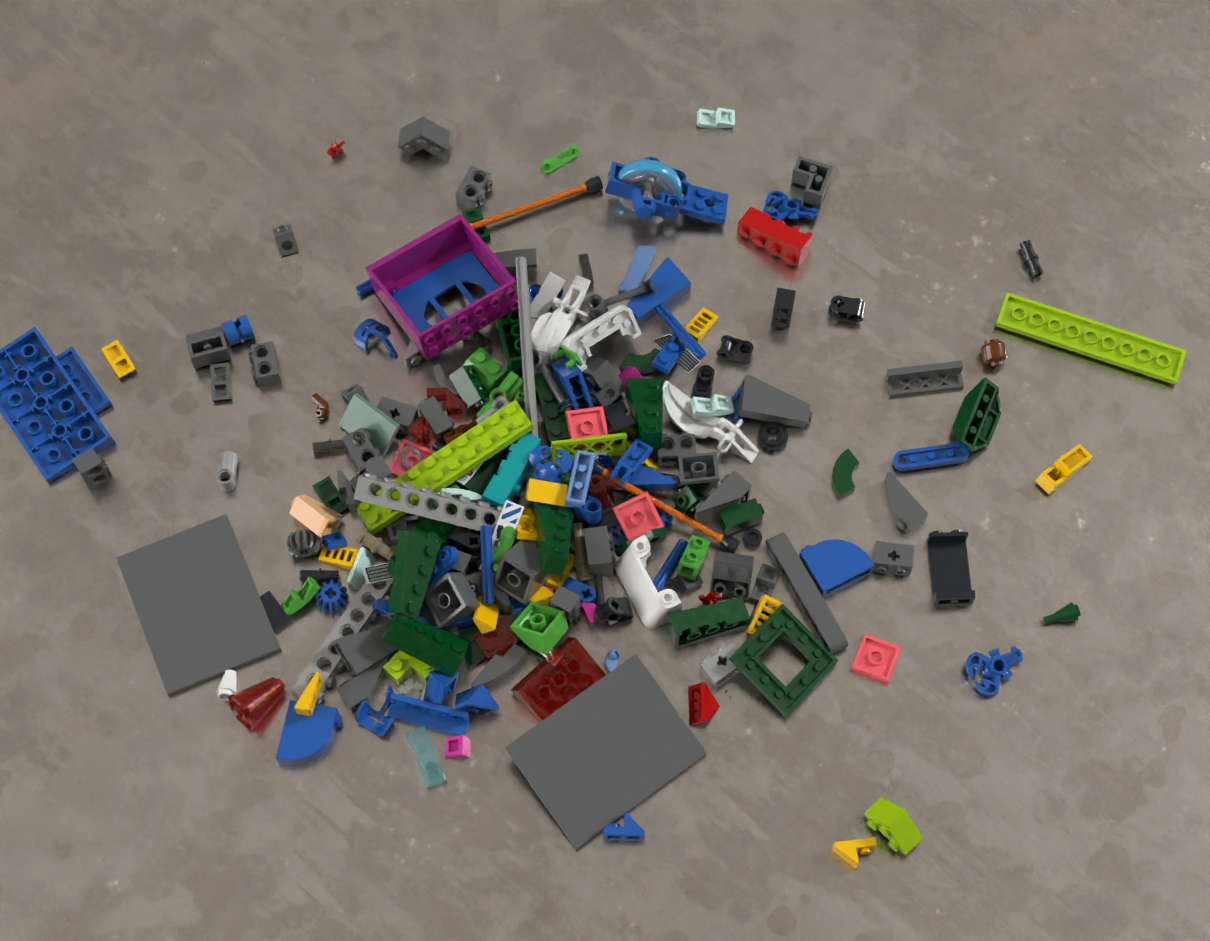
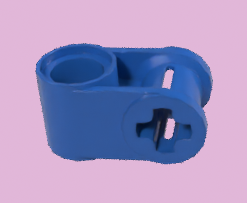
M588 494L585 506L566 507L573 510V515L589 524H597L601 520L602 504L599 500Z
M572 577L566 578L562 585L564 588L579 595L581 603H594L596 605L597 600L594 588Z

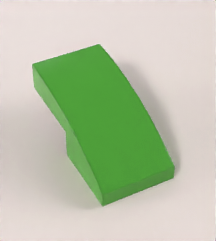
M308 576L298 592L291 589L281 604L286 614H293L313 598L320 589L316 580Z

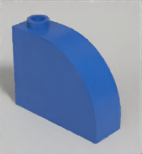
M565 357L550 363L551 370L567 399H570L574 405L573 410L593 408L594 406L581 369L576 365L568 369L565 363L570 360Z
M838 539L822 541L813 546L807 545L801 549L799 558L822 597L872 573L875 566L868 554L859 546Z
M290 700L276 755L278 763L302 765L320 757L332 743L336 727H340L342 716L339 715L338 709L315 704L313 715L310 717L297 714L294 709L297 701Z

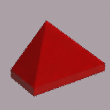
M705 682L688 686L689 725L693 726L708 721L720 706Z

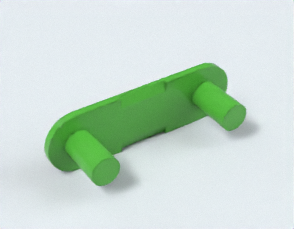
M570 144L569 148L550 159H544L540 165L541 172L549 174L579 156V149L575 144Z
M563 345L559 346V351L552 354L554 360L562 356L569 359L570 361L565 363L568 369L576 364L582 366L579 356Z
M506 526L502 529L493 553L494 573H497L502 555L512 547L516 531L511 526Z

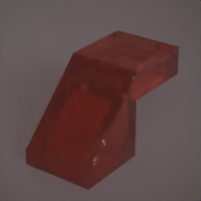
M446 387L427 388V398L430 399L434 396L437 402H446L447 416L466 415L465 403Z

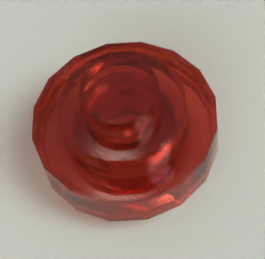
M417 417L413 425L409 426V436L416 440L417 445H424L425 439H429L430 425L426 423L425 417Z

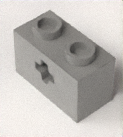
M733 642L728 646L724 644L717 650L718 653L712 657L709 655L701 661L700 672L714 689L740 671L729 660L737 650Z

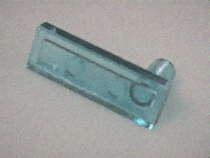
M425 726L405 733L427 789L429 790L446 783L447 780Z

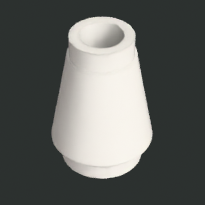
M225 670L217 689L219 699L231 701L237 695L236 671Z

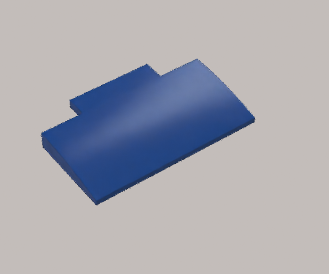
M34 327L0 349V412L47 482L75 468L73 458L91 448L97 454L115 443L96 415L112 403L72 346L56 356L37 328Z

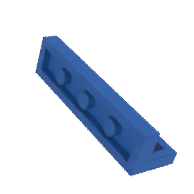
M391 692V705L387 717L390 718L392 716L396 721L454 736H466L470 722L469 712Z

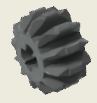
M296 530V532L290 533L287 540L288 551L291 555H295V557H311V555L317 554L321 546L319 536L311 530Z

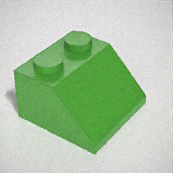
M482 347L478 348L468 357L463 365H472L477 370L478 377L487 387L489 396L508 376L507 369Z
M533 601L530 602L510 626L511 630L530 649L545 654L552 650L568 630L565 611Z

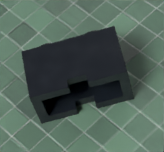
M777 287L771 325H776L780 328L790 327L796 290Z
M623 401L603 407L608 434L626 433L627 441L638 438L636 422L631 414H626L628 409ZM621 439V440H615V443H616V444L622 443V439Z

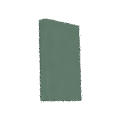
M358 393L353 395L339 423V426L349 433L361 427L364 431L368 430L372 437L370 441L372 446L378 448L382 457L386 455L400 427L397 422ZM355 437V438H357L359 441H361V442L363 443L362 438H360V437Z

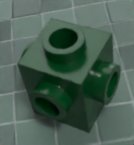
M694 484L680 488L672 500L676 505V509L682 512V514L693 515L696 513L695 508L702 500L705 501L707 498L699 485Z

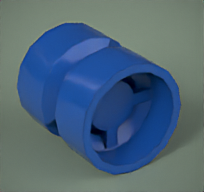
M247 315L236 318L235 322L229 320L221 323L230 346L240 343V339L246 341L255 337Z

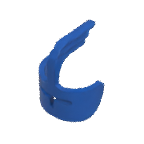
M366 319L357 327L354 333V341L364 352H369L367 346L368 338L371 334H374L384 343L386 349L395 358L398 357L390 340L383 333L376 330L381 327L386 332H389L388 326L375 319Z
M388 685L385 693L386 700L380 711L374 710L363 700L355 715L357 723L378 736H384L395 719L392 716L390 718L384 716L391 704V692L394 693L391 685ZM367 714H370V715L373 716L374 718H376V719H378L379 721L385 723V725H384V724H381V723H379V722H376V724L373 726L375 720L372 719L371 717H369Z

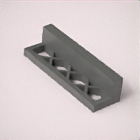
M962 360L887 369L885 379L889 398L963 389L964 384L961 375L963 369ZM957 376L958 384H950L946 380L948 377ZM930 379H936L941 383L938 386L933 387L928 383V381ZM912 381H918L922 386L914 389L909 384ZM892 383H899L904 387L900 391H893Z

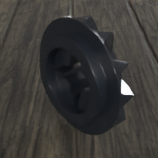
M768 422L762 425L758 431V441L761 447L767 448L768 451H777L783 448L788 440L786 428L776 422ZM769 434H771L772 436L774 434H777L776 440L771 439L768 441L770 436Z

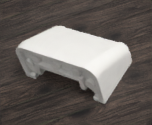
M619 305L565 337L561 345L579 356L582 366L577 364L576 366L581 371H584L588 368L585 364L587 357L592 356L589 347L616 330L619 331L620 335L629 334L633 339L642 333L632 310L625 305Z
M643 535L630 544L616 562L615 569L645 627L654 629L667 623L669 613L682 611V603L676 592L671 589L657 592L646 571V560L651 556V546L646 535Z

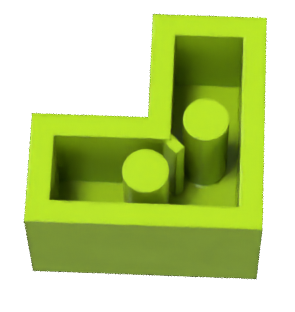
M401 650L383 666L385 675L398 687L413 673L427 685L429 672L439 671Z
M880 797L864 812L868 819L867 824L874 831L879 830L889 840L888 845L895 852L900 851L906 855L923 839L907 811L883 797Z

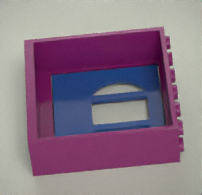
M461 214L365 267L374 292L426 360L438 355L518 308L516 280ZM462 283L479 285L485 290L487 295L475 301ZM457 287L470 305L448 316L435 298ZM428 303L434 307L443 319L433 326L424 317V311Z

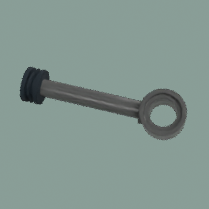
M648 279V282H642L643 286L605 300L598 294H592L587 297L585 306L591 316L596 319L608 311L607 306L645 292L647 296L651 292L655 293L654 284Z
M532 349L534 369L540 371L559 402L557 408L560 413L564 414L566 411H570L574 405L570 399H565L547 369L551 362L550 355L545 351Z

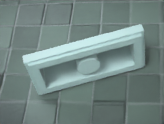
M364 547L359 549L347 579L349 589L359 591L366 581L362 568L373 566L376 561L375 556Z

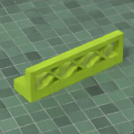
M617 433L551 441L552 450L548 451L550 454L549 458L554 464L557 463L554 455H558L560 459L562 458V455L555 452L556 449L567 451L572 456L573 461L575 460L577 450L596 453L595 459L623 456L627 451V434ZM621 439H622V443H619V444H616V443H615V440H621ZM597 442L604 443V445L594 446ZM578 444L586 446L585 448L574 449Z

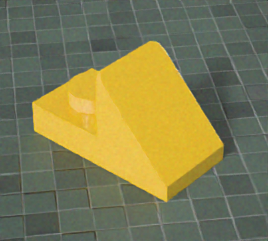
M872 837L834 842L832 848L833 852L857 869L859 865L857 852H860L861 855L870 854L872 850H875L877 844L876 838Z

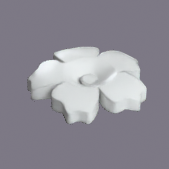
M409 678L404 682V685H399L398 688L400 695L420 699V691L423 690L422 684L414 683L413 679Z

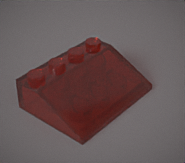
M568 637L519 681L511 691L523 706L541 722L606 674L577 638Z

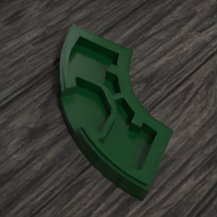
M654 348L645 355L629 353L620 365L619 370L623 371L627 366H634L641 375L650 372L654 373L658 369L652 367L651 364L660 350Z
M849 448L838 457L832 472V485L838 499L855 490L852 473L859 466V461Z
M663 527L651 529L643 535H646L651 545L664 537L667 532ZM635 539L625 541L614 551L616 556L621 557Z

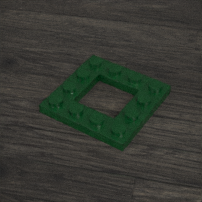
M783 603L729 658L784 716H787L838 662V659ZM781 633L809 660L786 686L758 659Z

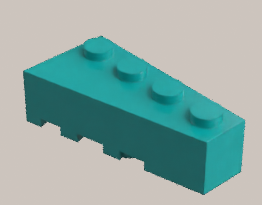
M527 433L519 438L516 444L512 443L509 448L507 461L502 460L497 475L494 474L482 495V501L490 503V507L497 508L498 506H504L506 500L513 502L514 497L519 496L523 484L527 483L532 469L529 460L530 453L535 447L540 446V438Z

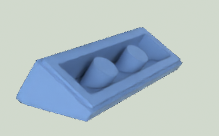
M638 246L618 290L619 292L624 293L641 286L656 253L655 246Z
M576 451L565 507L585 506L596 453Z

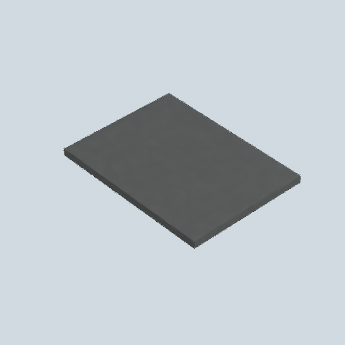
M227 514L116 557L168 696L225 673V670L237 669L281 650Z
M637 654L505 747L510 757L575 849L602 831L604 826L613 823L625 811L627 812L706 754L704 748Z

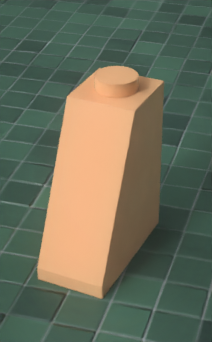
M306 494L295 497L291 502L292 508L289 513L316 535L322 537L336 533L343 518L342 514Z

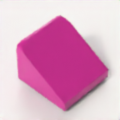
M627 366L618 375L624 385L626 378H643L634 366Z
M582 602L581 611L590 629H593L595 626L596 605L594 603Z
M464 735L447 737L445 757H470V738Z

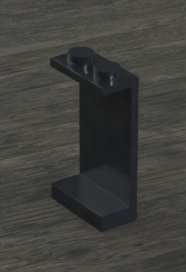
M937 530L928 534L926 542L933 606L973 604L976 598L975 590L971 589L966 546L968 532H962V530H953L951 532Z

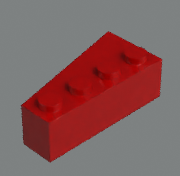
M750 207L738 222L737 231L745 238L748 237L758 246L768 249L773 255L783 258L790 265L799 267L810 253L813 233L807 232L805 234L800 232V228L797 226L792 228L786 226L783 220H772L771 216L767 213Z

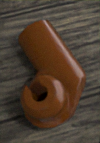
M315 393L310 399L317 405L315 416L324 419L328 415L329 404L320 395Z

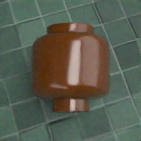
M999 339L987 340L981 347L983 362L991 364V367L1001 366L1002 362L1007 359L1005 344L999 341Z

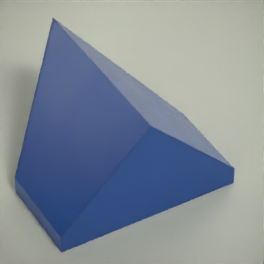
M430 671L423 701L442 704L447 694H451V690H455L459 672L456 671L454 676L450 677L441 671Z
M483 684L456 694L455 709L457 710L464 708V711L475 710V713H478L479 708L483 710L485 715L499 710V705Z

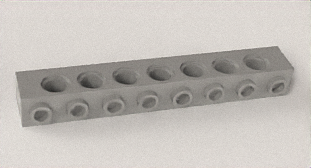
M367 472L365 475L358 477L354 494L355 500L480 531V526L490 525L492 527V534L503 509V506H498L497 508L490 507V503L479 501L478 503L471 502V499L468 497L460 496L459 499L454 498L448 492L434 493L433 489L428 487L414 488V484L408 482L398 484L395 483V479L384 477V480L376 478L377 475ZM374 485L381 487L380 495L374 493ZM393 489L400 492V499L393 498ZM412 494H416L419 497L418 504L412 503ZM431 499L437 500V509H433L430 506L429 502ZM449 504L457 506V513L453 514L449 511ZM470 508L476 511V518H470L467 510ZM488 513L495 516L496 520L494 523L487 521L486 515Z
M394 579L367 584L366 581L364 582L291 691L294 697L299 699L315 673L319 672L322 677V683L316 704L322 702L325 696L324 692L334 684L338 671H342L346 666L340 655L333 653L335 647L332 641L344 637V634L347 632L355 634L369 630L368 627L377 620L380 613L373 611L372 605H366V602L369 600L376 601L380 598L385 600L386 596L389 597ZM380 584L386 585L385 588L381 590L376 589V587ZM358 616L364 617L362 621H355V618ZM326 664H330V665H331V668H330V669H328V670H322V667H323L324 665H326Z

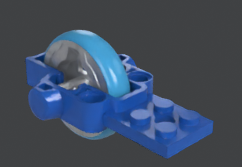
M646 157L643 160H636L627 165L616 162L611 164L605 193L615 195L619 202L625 208L634 212L637 217L650 219L654 215L674 220L680 213L724 225L728 194L691 185L686 181L684 172L669 167L655 157Z

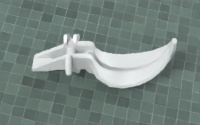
M576 275L564 299L561 300L556 297L553 299L552 308L555 311L541 315L531 332L532 349L547 352L552 360V354L557 352L577 317L581 319L589 316L588 313L580 309L591 280ZM575 290L580 291L573 305H570ZM534 369V374L541 373L537 369Z
M665 381L662 387L665 410L672 422L683 433L695 434V438H715L719 441L717 449L720 452L726 453L730 448L749 463L753 462L759 450L738 428L743 423L742 419H739L736 425H734L727 419H719L716 416H693L691 398L669 381ZM735 439L745 445L743 449L735 442Z

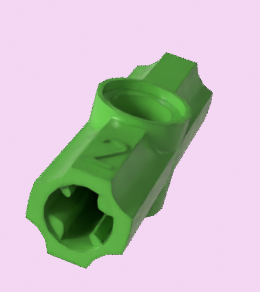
M511 371L500 386L490 393V398L476 415L480 417L492 408L493 401L501 394L511 403V398L523 385V379Z

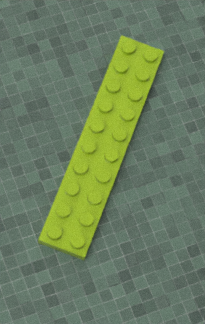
M1009 292L1006 293L995 325L996 327L1174 385L1178 382L1187 350Z
M515 399L397 477L395 483L403 484V482L414 484V488L428 487L433 489L434 493H438L442 488L447 487L533 430L534 426ZM396 489L392 491L393 498L400 499V492ZM382 490L377 491L375 494L380 495ZM416 494L411 495L412 503H419V497ZM363 501L358 503L356 508L372 535L406 514V512Z

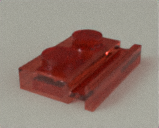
M506 614L497 619L495 630L485 634L478 631L472 635V638L488 661L495 654L498 655L520 640L511 630L510 626L512 623Z

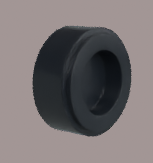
M754 528L746 530L743 534V544L750 549L759 547L762 542L761 532Z

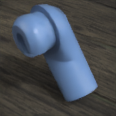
M612 649L606 654L604 666L609 673L617 668L616 665L620 657V652L617 649Z

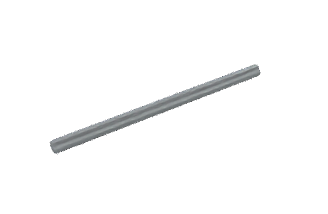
M517 257L515 264L525 414L534 426V429L528 433L538 437L527 260L525 257Z

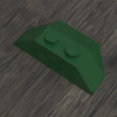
M986 377L964 397L952 427L957 441L970 451L989 446L1001 416L998 395L1000 393L999 387Z

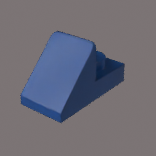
M625 811L624 827H620V824L615 823L604 826L603 839L644 840L645 831Z

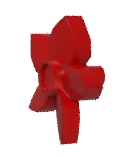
M342 141L339 144L336 142L330 145L332 148L328 149L327 154L334 159L338 153L343 152L341 147L345 142Z
M709 592L708 594L699 595L698 598L703 604L709 603L710 605L713 602H718L717 598L722 597V593L714 595L713 592Z

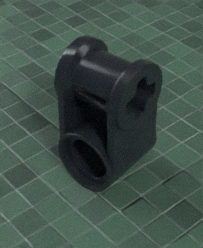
M840 295L834 296L831 299L828 313L832 318L849 320L851 322H861L863 320L864 300Z
M728 335L722 336L721 347L716 353L718 357L742 364H748L753 360L754 347L751 342Z
M703 365L699 368L693 385L691 399L693 396L711 399L715 374L711 366ZM707 374L710 378H703L702 375Z
M459 526L446 539L449 546L470 554L472 560L481 558L480 535L475 534L468 528Z
M610 597L606 603L599 604L595 609L596 615L602 621L626 622L634 617L628 597Z

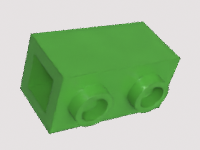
M692 534L679 562L677 574L695 581L708 554L711 541Z

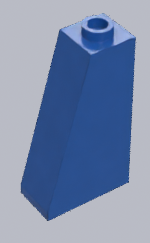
M669 257L661 263L649 278L651 283L654 284L655 293L651 292L647 296L645 292L634 296L627 304V307L632 310L638 326L657 314L655 308L659 304H663L667 308L691 291V282Z

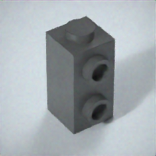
M433 396L430 399L422 400L418 405L419 414L436 440H443V435L453 430L455 423L450 415L447 416L445 414V407L442 402H437Z

